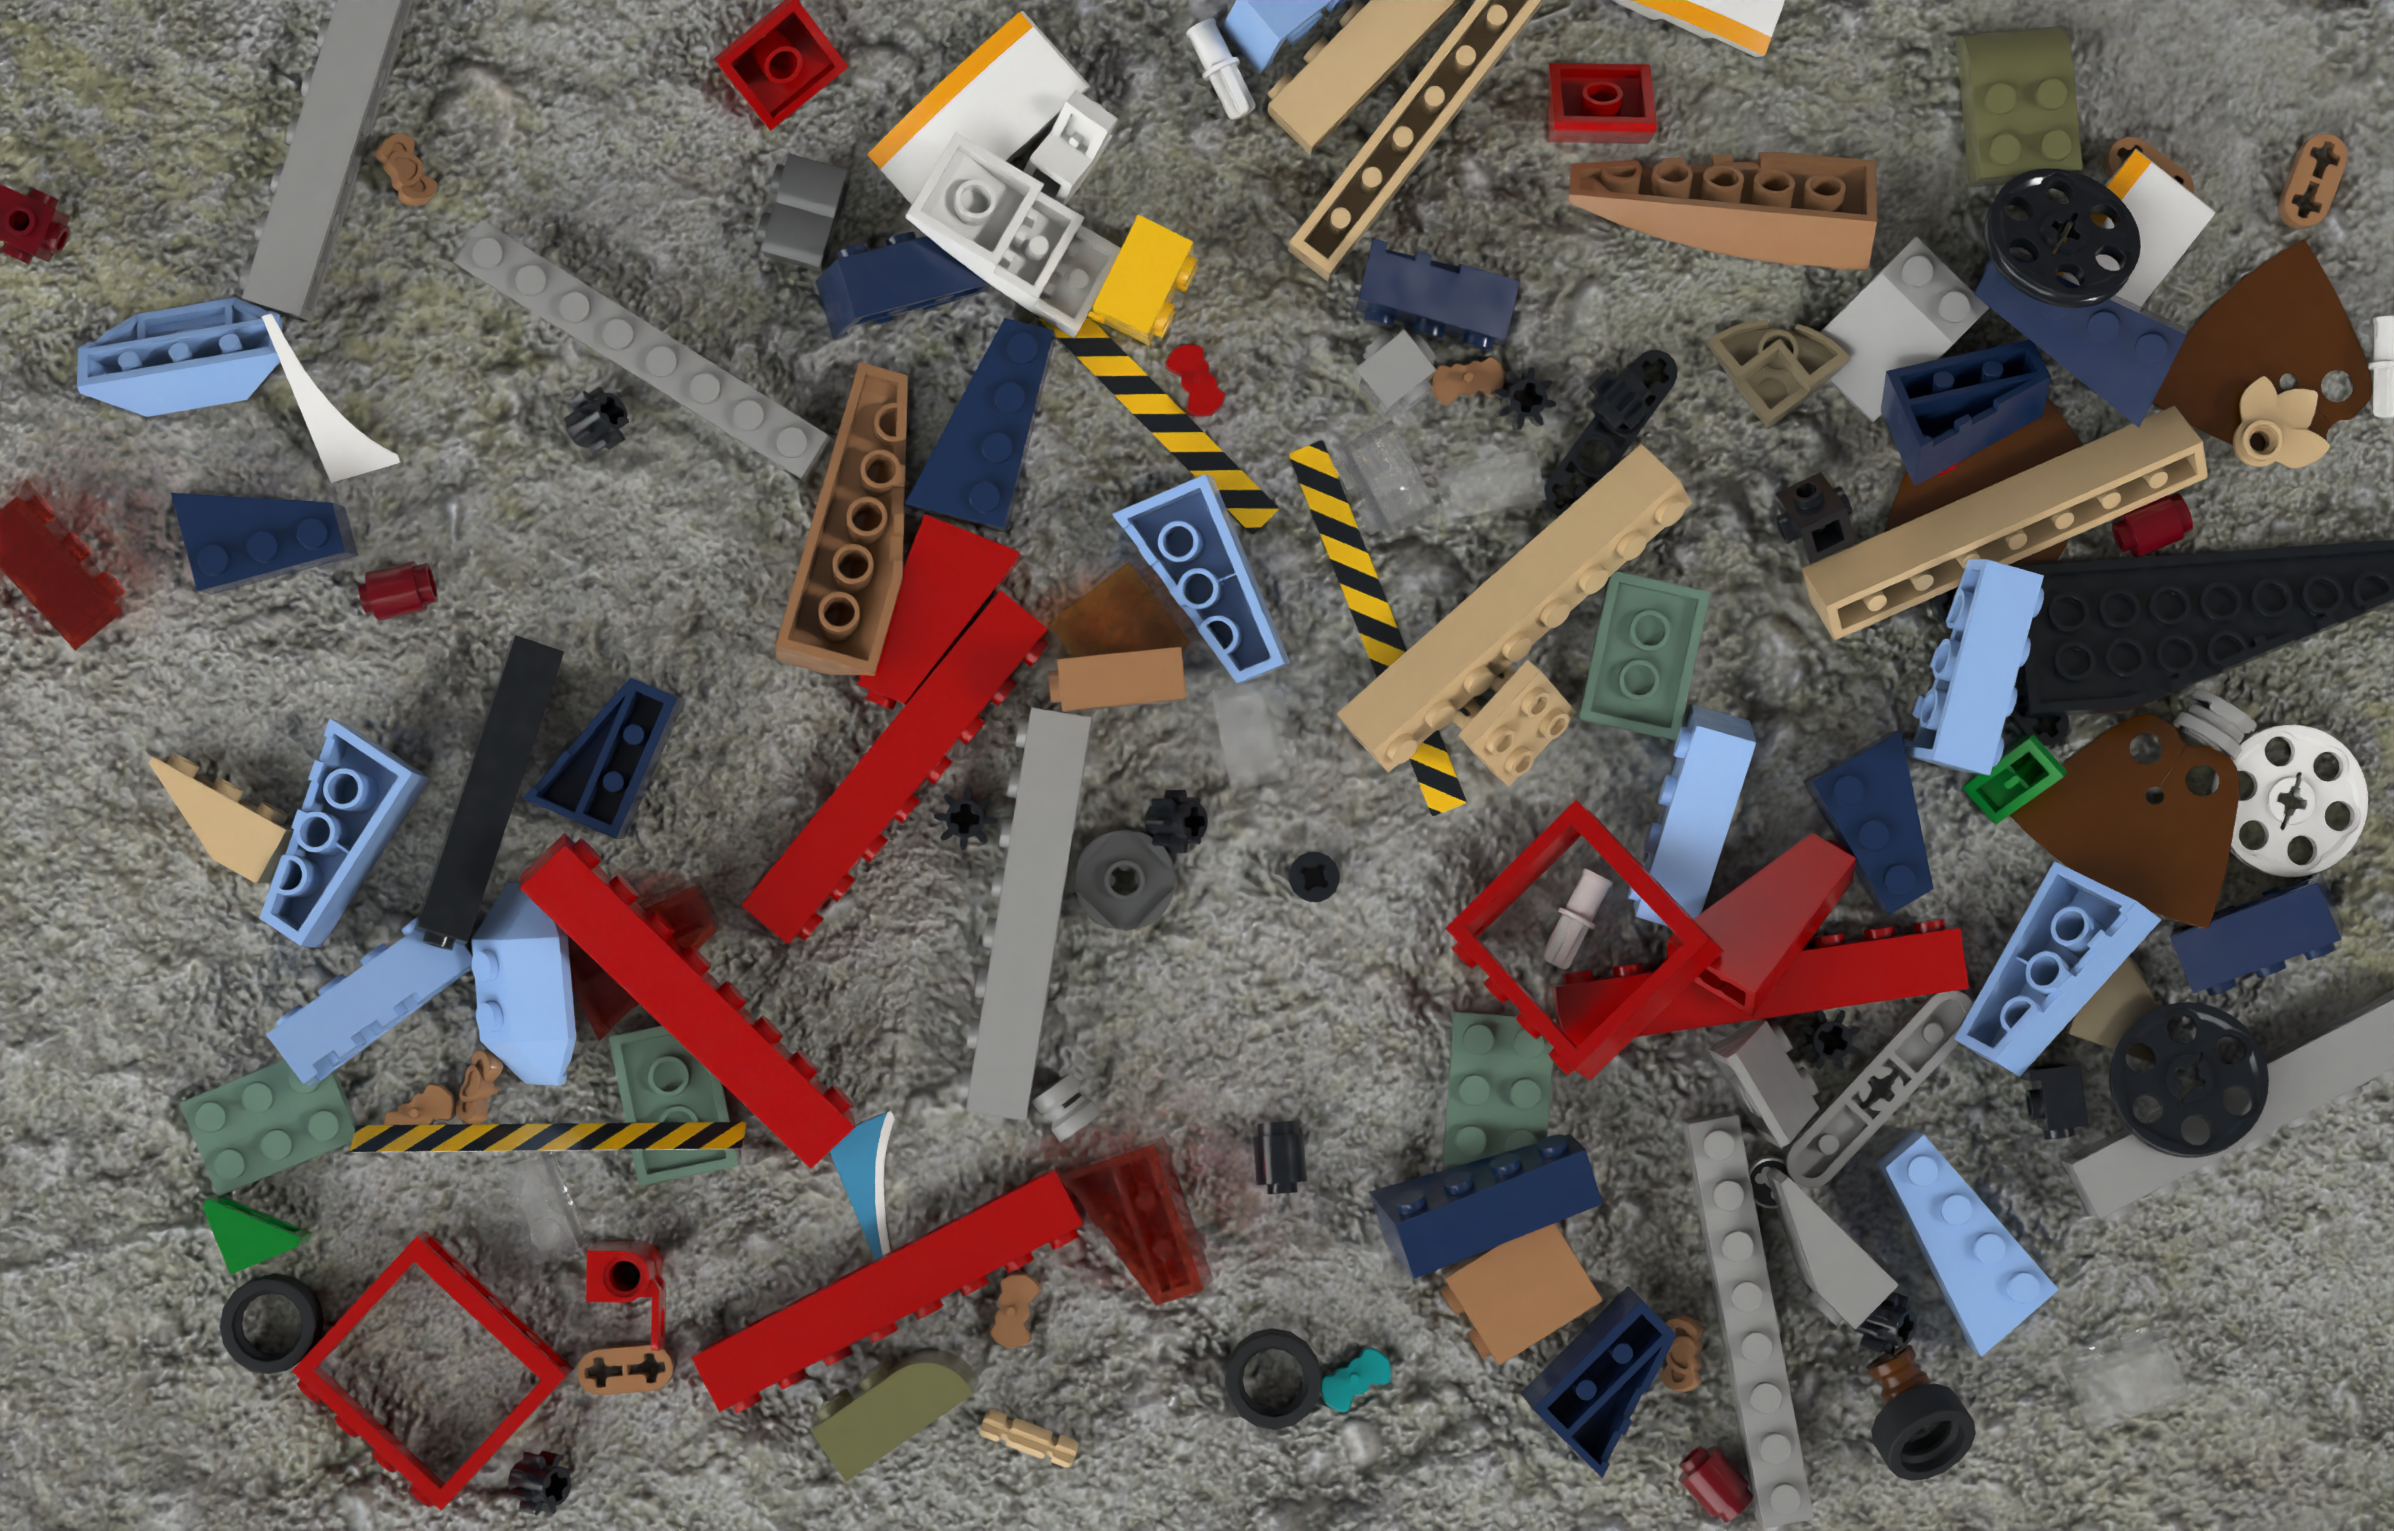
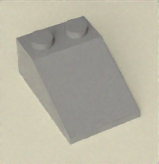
M1916 236L1820 331V333L1838 344L1851 357L1850 361L1829 382L1873 423L1882 414L1881 404L1886 371L1938 360L1989 307L1975 296L1974 292Z
M1757 1019L1708 1048V1051L1759 1136L1783 1148L1792 1142L1819 1109L1812 1097L1819 1093V1090L1804 1067L1798 1070L1795 1069L1786 1054L1793 1047L1780 1025L1775 1023L1770 1026L1767 1020Z
M1772 1167L1766 1175L1800 1278L1811 1289L1805 1297L1836 1326L1844 1320L1856 1330L1899 1285L1788 1176Z

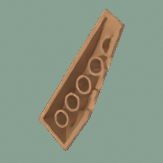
M1774 151L1759 152L1757 161L1733 162L1732 154L1712 155L1711 163L1686 165L1683 157L1663 158L1662 162L1654 167L1643 168L1636 160L1571 164L1568 203L1617 224L1667 241L1719 254L1766 262H1777L1789 266L1810 265L1832 267L1837 270L1854 269L1868 271L1877 226L1876 160Z
M861 362L858 364L775 645L776 660L823 674L875 676L903 580L908 375Z

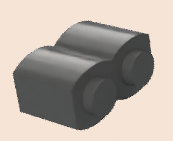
M790 153L785 165H776L770 185V193L777 195L771 214L763 212L756 234V242L763 243L761 251L765 257L824 272L851 176L847 169Z

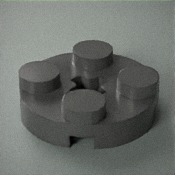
M1126 829L1105 833L1094 839L1080 855L1074 880L1078 901L1086 914L1098 924L1106 928L1124 931L1138 929L1156 921L1168 908L1173 897L1176 881L1172 859L1163 846L1152 845L1153 838L1151 836ZM1116 867L1124 871L1130 867L1137 870L1138 875L1134 881L1139 887L1134 893L1127 889L1122 890L1120 893L1114 891L1112 886L1115 884L1116 879L1112 872Z

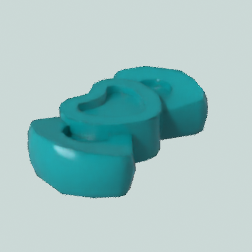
M1365 1347L1359 1357L1351 1359L1348 1366L1339 1367L1334 1374L1324 1375L1320 1389L1324 1403L1335 1411L1348 1412L1354 1396L1364 1394L1370 1384H1389L1392 1379L1389 1358L1378 1349Z

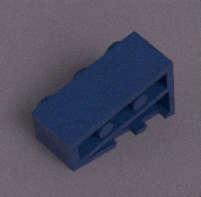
M630 677L587 725L588 727L568 750H565L551 769L522 799L612 838L625 839L685 699L642 680Z

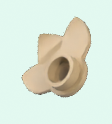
M2265 376L2251 383L2245 389L2239 403L2242 423L2237 427L2233 435V448L2237 457L2243 463L2252 467H2264L2277 462L2285 467L2297 469L2310 465L2324 456L2329 450L2330 445L2318 434L2307 430L2315 414L2318 399L2317 392L2309 389H2292L2277 395L2275 387ZM2253 433H2259L2264 437L2265 447L2262 451H2256L2251 447L2250 438Z

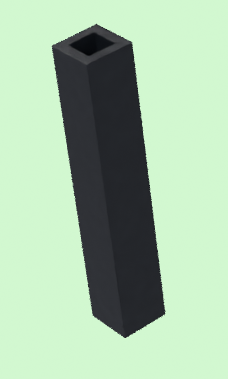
M517 635L510 641L414 930L425 933L422 942L452 951L455 943L463 946L469 941L564 651Z

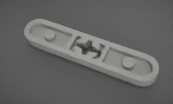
M1958 990L1931 994L1791 1142L1785 1151L1784 1164L1787 1174L1794 1182L1807 1188L1821 1187L1829 1182L1959 1044L1954 1038L1974 1004L1969 996ZM1894 1067H1897L1898 1072L1887 1086L1888 1090L1892 1093L1887 1100L1876 1097L1861 1109L1859 1107L1860 1103L1864 1102L1872 1091L1871 1086L1868 1084L1869 1079L1874 1076L1882 1080L1887 1075H1890Z

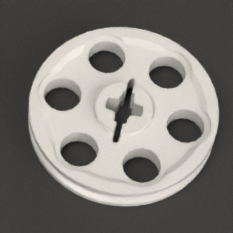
M2273 726L2258 730L2243 738L2240 743L2242 751L2233 762L2237 767V771L2249 774L2253 780L2254 788L2252 794L2247 799L2238 800L2230 852L2242 863L2256 871L2281 877L2312 875L2328 869L2340 861L2352 849L2361 835L2368 811L2367 785L2364 774L2355 757L2333 736L2308 726ZM2274 737L2285 739L2291 748L2289 760L2281 766L2272 765L2265 756V747ZM2323 752L2333 754L2339 762L2338 774L2330 781L2319 779L2313 768L2314 760ZM2217 772L2213 779L2211 794L2215 792L2219 785ZM2293 786L2295 789L2294 797L2301 800L2299 809H2289L2286 815L2284 814L2285 805L2277 802L2279 793H2289ZM2336 801L2345 804L2350 811L2348 825L2339 831L2331 829L2325 821L2327 807ZM2248 821L2258 822L2265 832L2264 842L2255 850L2245 848L2239 840L2240 828ZM2297 836L2306 837L2313 846L2311 859L2303 865L2293 863L2287 853L2289 842Z

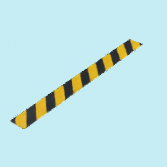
M1035 315L1048 329L1054 330L1056 337L1196 478L1205 474L1213 476L1226 509L1251 534H1255L1279 510V507L1091 318L1086 317L1075 338H1072Z
M1321 440L1290 452L1289 458L1376 677H1378L1407 650L1325 443ZM1436 730L1417 747L1416 752L1409 759L1432 816L1467 802L1439 730Z
M746 1122L356 1126L349 1151L351 1153L742 1149Z

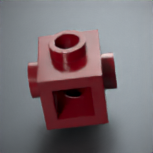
M0 184V241L5 242L0 252L29 265L33 256L50 263L53 254H59L68 240L70 228L67 224L70 216L55 209L59 202L58 199L30 187L25 196Z

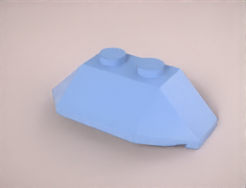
M235 297L135 314L106 331L94 343L89 341L78 348L77 388L83 395L146 417L247 400L280 363L262 316L272 313L281 331L282 319L280 314L276 312H267L257 305Z
M510 882L506 885L471 939L473 953L471 967L475 976L477 998L476 1021L479 1026L480 1041L525 1084L563 1085L566 1082V1069L571 1062L576 1042L568 935L520 889V882Z

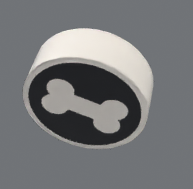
M1763 1156L1754 1160L1748 1166L1754 1200L1756 1204L1764 1208H1778L1766 1173L1772 1167H1775L1789 1177L1786 1172L1782 1159L1775 1156Z

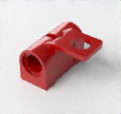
M602 1239L587 1250L586 1302L625 1303L634 1301L639 1297H651V1351H660L665 1345L666 1283L661 1276L664 1266L662 1255L655 1246L646 1241ZM623 1261L636 1265L640 1273L639 1281L631 1280L625 1275L622 1266Z

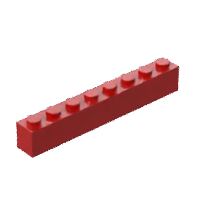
M1000 590L741 906L785 943L791 944L797 937L806 942L824 920L818 914L820 909L830 898L838 903L855 883L856 879L850 873L862 858L870 864L888 843L889 840L882 834L895 819L900 824H903L920 804L921 801L914 796L927 780L935 785L950 768L953 761L947 755L959 741L967 746L983 728L985 722L979 716L991 702L999 707L1012 693L1018 684L1012 679V676L1021 665L1026 663L1029 667H1032L1048 649L1050 644L1044 638L1049 633V630Z
M564 833L520 875V889L812 1169L855 1128L853 1115L850 1111L854 1107L852 1101L836 1085L833 1084L828 1089L815 1077L819 1072L817 1067L800 1050L792 1054L780 1042L783 1035L768 1018L762 1015L759 1019H756L744 1007L747 1004V1000L732 983L726 980L721 985L708 972L711 968L710 963L695 947L690 945L687 949H684L672 937L675 933L674 928L659 912L653 910L648 914L635 901L639 897L638 893L622 876L617 874L612 879L598 865L602 861L601 857L585 840L580 838L575 843Z
M1932 919L1914 922L1915 932L1895 934L1894 926H1885L1863 930L1865 939L1845 942L1844 933L1813 937L1814 946L1806 947L1801 951L1753 1017L1693 981L1636 1037L1969 989L1961 929L1951 926L1945 927L1944 919ZM1642 962L1612 966L1613 976L1593 978L1592 970L1563 973V983L1551 984L1557 1025L1576 1046L1580 1045L1657 969L1644 971Z
M1055 1166L698 1350L691 1358L718 1411L721 1412L732 1406L735 1413H739L760 1402L763 1399L760 1391L778 1383L780 1389L783 1390L808 1376L805 1370L806 1367L822 1359L827 1367L848 1357L853 1353L850 1345L868 1336L871 1343H874L891 1335L899 1329L896 1324L897 1320L911 1313H914L916 1319L919 1320L944 1306L940 1298L956 1290H959L963 1297L984 1287L989 1283L986 1275L1004 1266L1006 1272L1010 1273L1027 1265L1034 1260L1031 1251L1047 1243L1050 1244L1052 1250L1068 1244L1080 1236L1076 1228L1082 1226L1085 1219L1058 1166Z

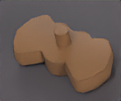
M390 134L378 144L375 157L383 163L384 171L391 177L392 186L398 191V199L401 203L408 206L425 205L434 197L438 188L437 182L423 174L422 161L413 155L415 142L412 137L404 134Z
M1487 356L1480 362L1472 361L1468 365L1454 364L1448 366L1438 364L1435 367L1436 372L1430 381V384L1433 386L1431 391L1435 399L1441 405L1449 406L1460 394L1471 396L1480 391L1491 398H1495L1491 395V391L1504 389L1505 380L1503 373L1505 371L1495 357Z
M489 1049L478 1050L472 1055V1065L467 1068L465 1081L460 1088V1099L456 1103L455 1110L456 1115L465 1124H480L485 1121L488 1115L487 1100L491 1095H497L499 1087L494 1085V1080L501 1074L503 1063Z
M429 1083L423 1093L415 1095L410 1103L401 1104L398 1109L386 1112L383 1124L433 1125L435 1120H452L456 1115V1103L453 1093L443 1085Z
M1025 1272L1010 1273L1000 1280L1002 1292L998 1299L1000 1309L995 1314V1323L989 1331L994 1341L1007 1349L1023 1347L1032 1340L1025 1321L1031 1314L1029 1303L1042 1291L1041 1285L1035 1278Z
M1684 1314L1670 1318L1665 1322L1674 1331L1676 1337L1665 1357L1668 1365L1660 1374V1379L1666 1387L1677 1393L1694 1390L1702 1382L1699 1370L1702 1365L1700 1352L1702 1350L1701 1337L1704 1333V1328L1698 1320Z

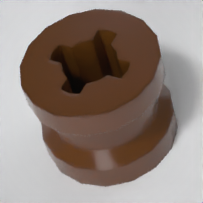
M1910 1344L1895 1348L1893 1354H1882L1866 1367L1869 1375L1877 1379L1881 1384L1882 1391L1880 1395L1885 1404L1906 1390L1918 1385L1930 1384L1931 1382L1926 1372L1917 1368L1914 1362L1916 1353Z

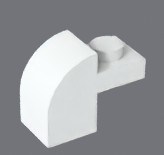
M1075 90L1065 102L1051 132L1030 156L1023 172L1044 184L1041 190L1042 193L1066 205L1103 154L1112 138L1110 133L1118 119L1107 112L1100 104Z

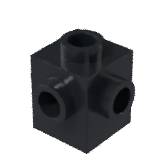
M1821 472L1775 493L1781 513L1774 517L1776 526L1787 544L1794 541L1810 564L1856 543L1849 515L1853 513L1851 504L1844 490L1840 486L1832 488Z

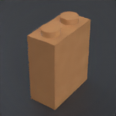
M1181 647L1057 659L1058 670L1048 671L1051 702H1061L1063 712L1183 701L1187 699Z
M1555 1223L1468 1257L1442 1273L1448 1283L1446 1287L1440 1290L1456 1316L1464 1311L1475 1326L1473 1330L1467 1333L1483 1359L1492 1354L1499 1366L1603 1301Z

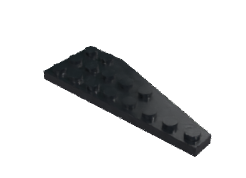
M2394 540L2012 566L2044 575L2041 588L2044 591V600L2036 617L2032 618L2027 637L2031 642L2030 652L2025 664L2021 667L2026 717L2041 718L2131 711L2394 603Z

